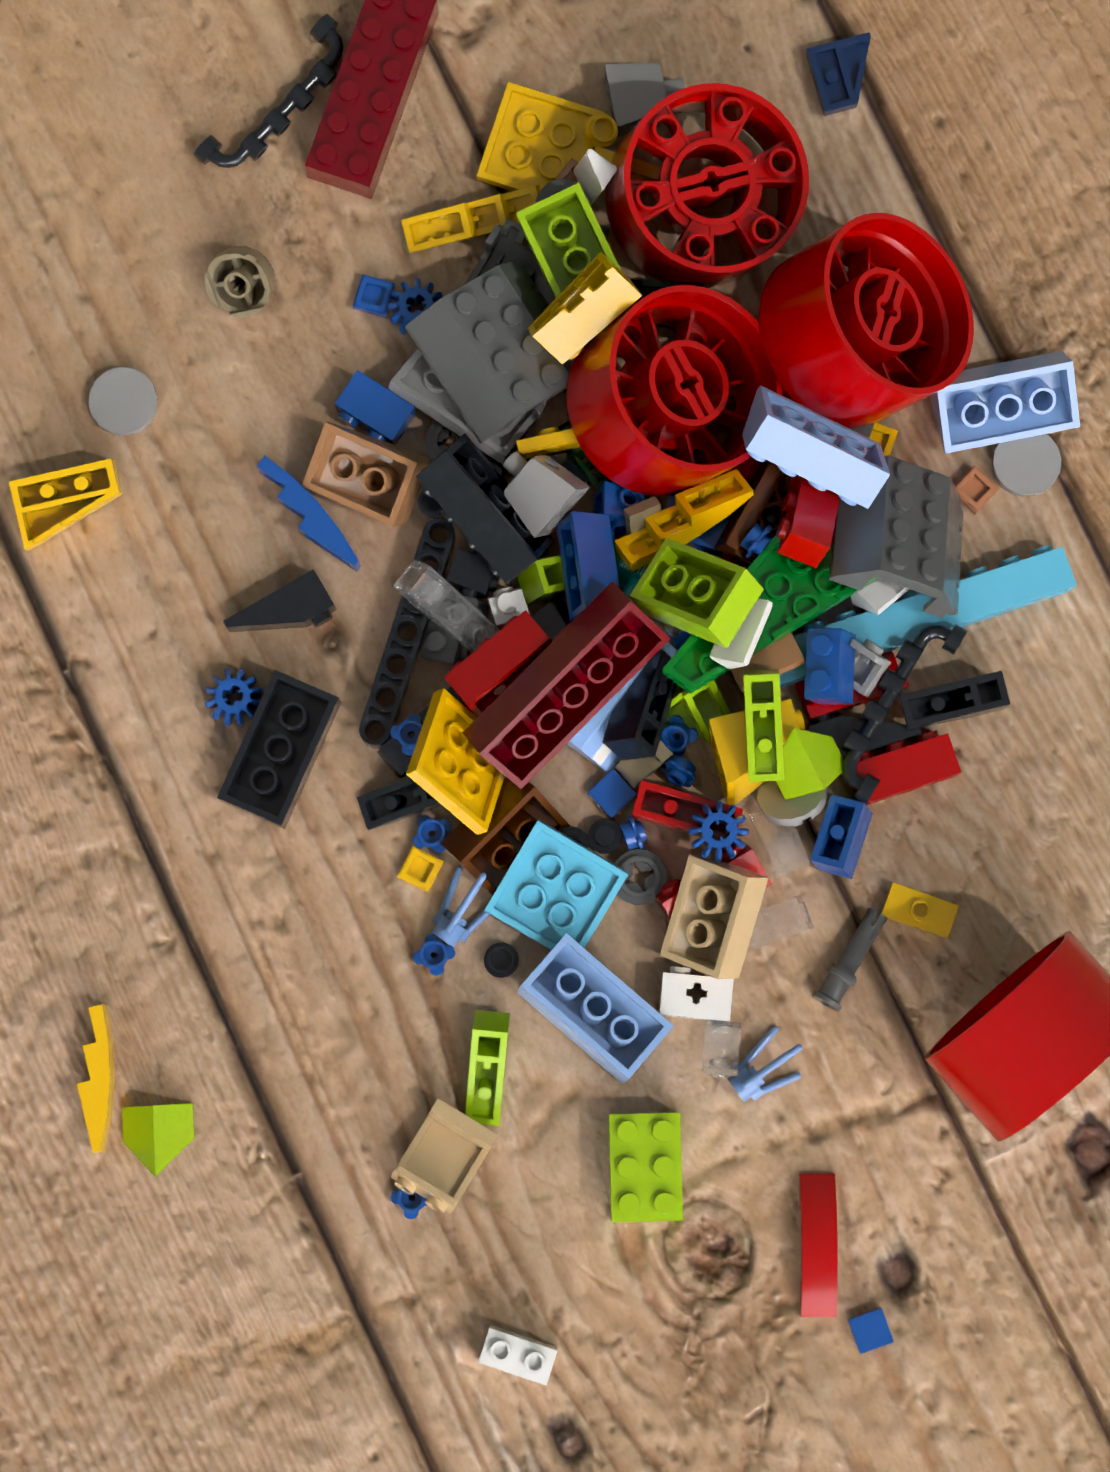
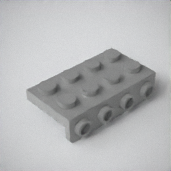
M419 349L413 353L396 373L388 386L389 390L460 437L466 433L478 449L501 464L504 463L516 448V441L522 440L540 418L547 403L546 400L514 419L509 427L480 444Z

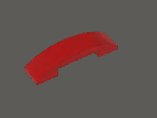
M799 1173V1209L801 1210L800 1317H836L838 1232L835 1173Z

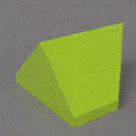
M715 680L691 694L684 690L673 698L665 724H669L671 716L680 715L683 718V722L689 728L697 730L698 738L710 743L709 719L728 715L731 712Z
M793 728L783 746L785 780L775 782L785 800L825 790L843 772L844 759L833 737Z
M193 1103L122 1107L123 1143L154 1177L195 1139Z

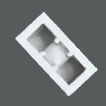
M670 966V973H662L658 1013L662 1016L729 1022L734 979H716L706 974L705 976L691 975V968ZM694 984H699V989L706 992V996L700 998L698 1004L692 1003L693 999L691 996H686V990H691Z
M490 1325L478 1363L547 1386L558 1347Z

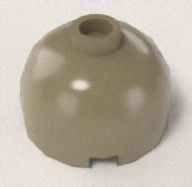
M233 246L219 253L210 263L204 277L206 293L211 302L218 309L222 307L229 311V315L234 317H250L259 313L271 299L276 283L274 269L268 259L258 250L247 246Z

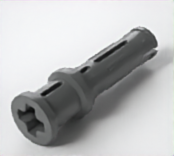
M872 908L867 909L864 918L837 964L832 963L827 968L829 974L821 988L812 994L814 999L834 1011H840V1002L848 988L856 983L857 977L854 975L884 923L888 920L887 917L880 914L874 924L871 925L878 912Z

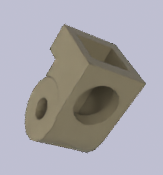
M660 740L654 757L621 760L616 769L635 788L641 783V780L644 781L664 765L665 761L669 760L673 754Z

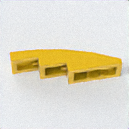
M534 185L402 219L401 222L409 253L490 234L495 225L500 224L503 226L508 218L519 223L516 212L536 203L540 186Z
M736 469L675 495L676 505L645 517L646 528L615 540V550L629 570L633 572L651 563L666 537L682 544L689 543L725 519L754 495L753 489Z
M104 1004L88 1008L96 1042L83 1045L90 1080L77 1083L93 1153L105 1151L112 1118L115 1085L113 1036L108 1007Z

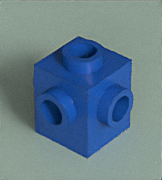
M604 481L593 495V513L609 515L610 525L614 533L626 534L624 509L644 501V495L628 490L615 482Z

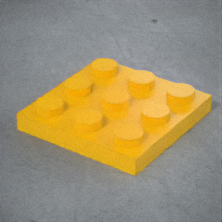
M508 82L476 176L477 180L510 191L539 185L541 190L546 184L557 177L571 158L579 163L588 149L594 150L595 147L585 137L584 126L591 116L597 113L605 114V112Z
M443 688L433 693L406 775L475 834L479 835L488 831L505 775L484 759L462 732L476 719V716Z

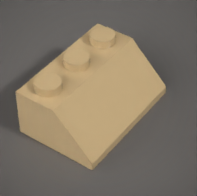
M689 855L660 956L716 979L739 978L769 878L740 866Z

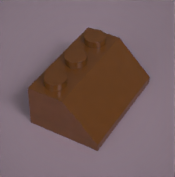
M505 777L488 831L477 835L461 822L440 844L476 880L481 873H485L487 877L482 886L493 896L538 819L558 831L570 825L533 784L528 782L520 789Z

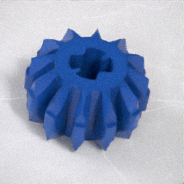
M416 278L414 280V287L410 288L408 283L403 281L401 283L403 293L396 290L391 292V297L396 302H391L387 305L388 311L395 313L390 317L392 325L401 323L399 328L401 334L407 333L405 326L422 313L420 310L411 313V305L417 307L421 303L424 312L443 297L442 292L433 293L434 284L432 282L427 283L424 288H421V281Z
M227 668L224 670L226 680L222 681L217 675L212 677V680L218 685L217 689L206 687L205 692L215 696V698L205 701V706L207 708L217 707L211 715L214 720H218L224 715L223 724L230 727L233 717H235L238 726L243 727L245 725L243 715L247 714L251 720L253 719L255 713L251 708H257L260 700L253 698L264 694L262 687L252 688L257 682V678L254 675L249 676L244 681V669L239 668L236 677L233 678L231 670ZM235 690H239L238 693L243 698L241 701H235L234 705L231 706V702L226 697L228 694L233 695Z
M722 801L716 802L715 813H712L711 808L707 804L703 805L702 811L706 819L698 814H694L692 820L701 827H691L688 829V834L700 835L701 837L691 843L692 848H698L704 844L706 848L701 854V857L704 859L708 857L711 850H715V862H721L722 850H725L730 859L735 858V851L731 844L743 850L746 844L736 838V836H747L749 834V829L737 828V825L746 820L745 815H740L733 819L731 816L736 810L735 805H731L727 813H722ZM721 823L726 826L724 833L728 836L724 840L721 836L717 841L712 838L713 831L709 827L711 824L717 827Z

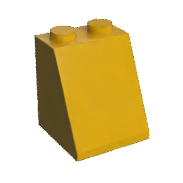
M791 699L781 701L783 746L793 728L805 730L802 712L800 709L794 710ZM745 710L709 719L710 747L725 801L728 805H736L766 782H749Z

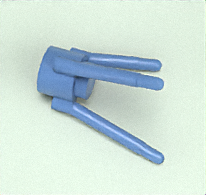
M461 866L456 867L439 912L432 921L436 924L432 933L453 947L457 945L459 940L465 943L469 935L491 915L483 910L465 928L464 926L467 921L461 918L486 879L485 873L479 875L456 912L449 911L446 915L462 872Z
M773 1026L743 1061L732 1068L735 1074L728 1078V1080L744 1102L751 1097L755 1101L763 1094L801 1078V1074L796 1072L760 1087L765 1083L762 1079L764 1076L803 1049L801 1044H797L759 1071H756L754 1066L746 1069L778 1032L777 1026Z

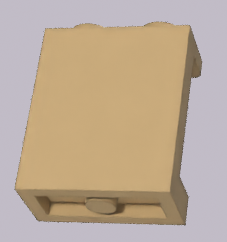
M437 1098L421 1128L395 1167L391 1178L396 1180L395 1185L402 1191L410 1195L416 1192L426 1198L425 1203L439 1213L447 1211L452 1214L493 1146L498 1134Z

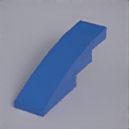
M264 455L257 465L259 473L282 488V491L277 496L280 504L303 519L298 526L300 534L357 572L361 567L359 560L341 530L327 512L300 483Z

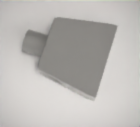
M658 63L605 64L604 78L612 118L615 120L618 128L617 137L628 134L659 101L678 90L684 89L683 78L663 81L661 66Z
M516 451L503 463V467L514 477L505 488L504 496L534 538L549 535L590 488L585 482L547 455L535 456L527 462Z

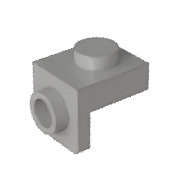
M866 638L864 643L852 639L849 645L855 649L853 689L863 696L869 697L891 662L881 656L884 649Z

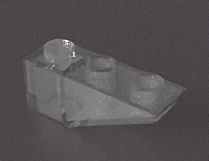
M414 560L393 585L411 604L471 653L477 650L482 641L492 638L500 631L427 564Z

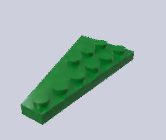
M775 535L760 555L747 568L749 573L764 589L758 599L769 600L773 603L752 656L860 591L829 580L832 541L830 549L819 565L814 568L777 553L780 538ZM873 577L863 588L875 582L877 578ZM692 634L665 665L663 674L691 694L731 669H727L710 658L714 643Z

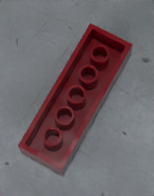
M364 0L305 163L308 178L370 199L373 198L439 14L437 0Z
M612 581L462 733L484 759L522 789L671 638Z

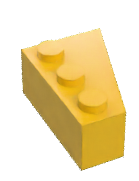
M113 459L9 481L25 550L34 549L123 494L116 461Z

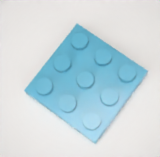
M538 819L484 911L550 950L556 946L566 933L585 948L629 875V872Z

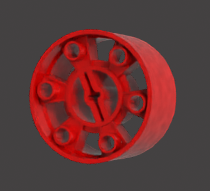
M708 83L678 90L659 101L648 111L622 140L615 151L611 163L617 167V171L605 187L606 212L612 232L626 255L640 269L660 281L705 283L708 288L730 283L742 277L774 255L790 239L801 221L807 204L809 169L806 154L797 132L789 120L772 103L762 96L738 86ZM682 112L705 113V131L686 136L674 114ZM658 123L666 124L671 132V138L665 139L659 136L656 131V125ZM742 129L759 144L764 151L763 153L755 157L751 150L742 141L737 139ZM636 146L663 161L658 181H631V162ZM705 158L721 166V168L718 166H707L698 174L677 179L679 166L686 159ZM762 188H777L778 210L776 219L757 208L761 199ZM640 191H648L653 195L655 200L654 206H645L640 201ZM734 196L732 209L729 215L723 218H706L689 209L691 207L694 209H704L714 201ZM661 213L673 228L681 232L671 251L664 247L644 224ZM757 223L769 229V239L765 240L757 235ZM732 232L747 260L730 266H714V236ZM690 241L701 243L704 248L703 257H696L691 253L689 249Z
M869 213L858 216L787 258L769 276L760 300L759 326L761 339L767 359L778 381L796 403L847 428H862L875 424L949 386L964 370L973 345L974 320L971 302L964 281L954 262L943 247L924 229L905 218L893 214ZM843 265L848 267V271H845ZM901 354L902 361L897 355Z
M678 285L662 288L645 296L626 309L584 345L583 350L574 358L568 376L566 398L569 419L576 439L586 456L601 473L618 485L636 493L650 496H671L705 483L749 459L751 456L747 453L742 434L756 391L761 385L782 396V385L767 359L761 339L759 323L745 308L717 291L694 285ZM655 323L676 330L674 340L661 347ZM616 356L622 357L626 362L620 372L616 371ZM709 422L729 427L723 448L706 430ZM660 449L673 450L675 458L669 456Z
M1067 931L1034 954L973 1006L935 1043L924 1059L997 1141L1005 1140L1045 1113L1110 1056V974L1071 931Z

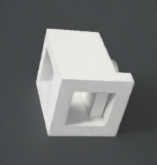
M506 587L493 593L494 596L487 598L497 632L503 629L506 622L512 617L519 616L525 610L529 613L522 589Z

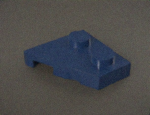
M870 32L806 49L807 60L824 116L857 108L871 39Z

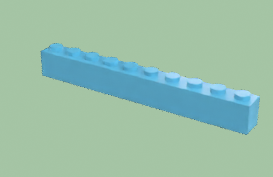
M1046 545L1033 550L1032 557L1020 560L1019 556H1013L1000 561L999 568L987 571L986 566L966 573L968 578L960 580L959 588L957 589L959 592L958 614L956 615L946 614L943 618H939L923 612V606L932 597L911 590L901 596V601L892 603L879 615L869 611L857 615L855 610L848 611L836 616L837 622L824 626L823 621L815 622L803 627L804 633L793 637L805 662L807 629L842 628L855 634L856 640L864 643L866 638L883 648V653L901 648L906 639L913 642L917 634L928 626L941 625L953 629L955 624L965 627L1070 592L1077 584L1063 546L1053 549L1051 545ZM806 663L781 674L780 688L805 680Z

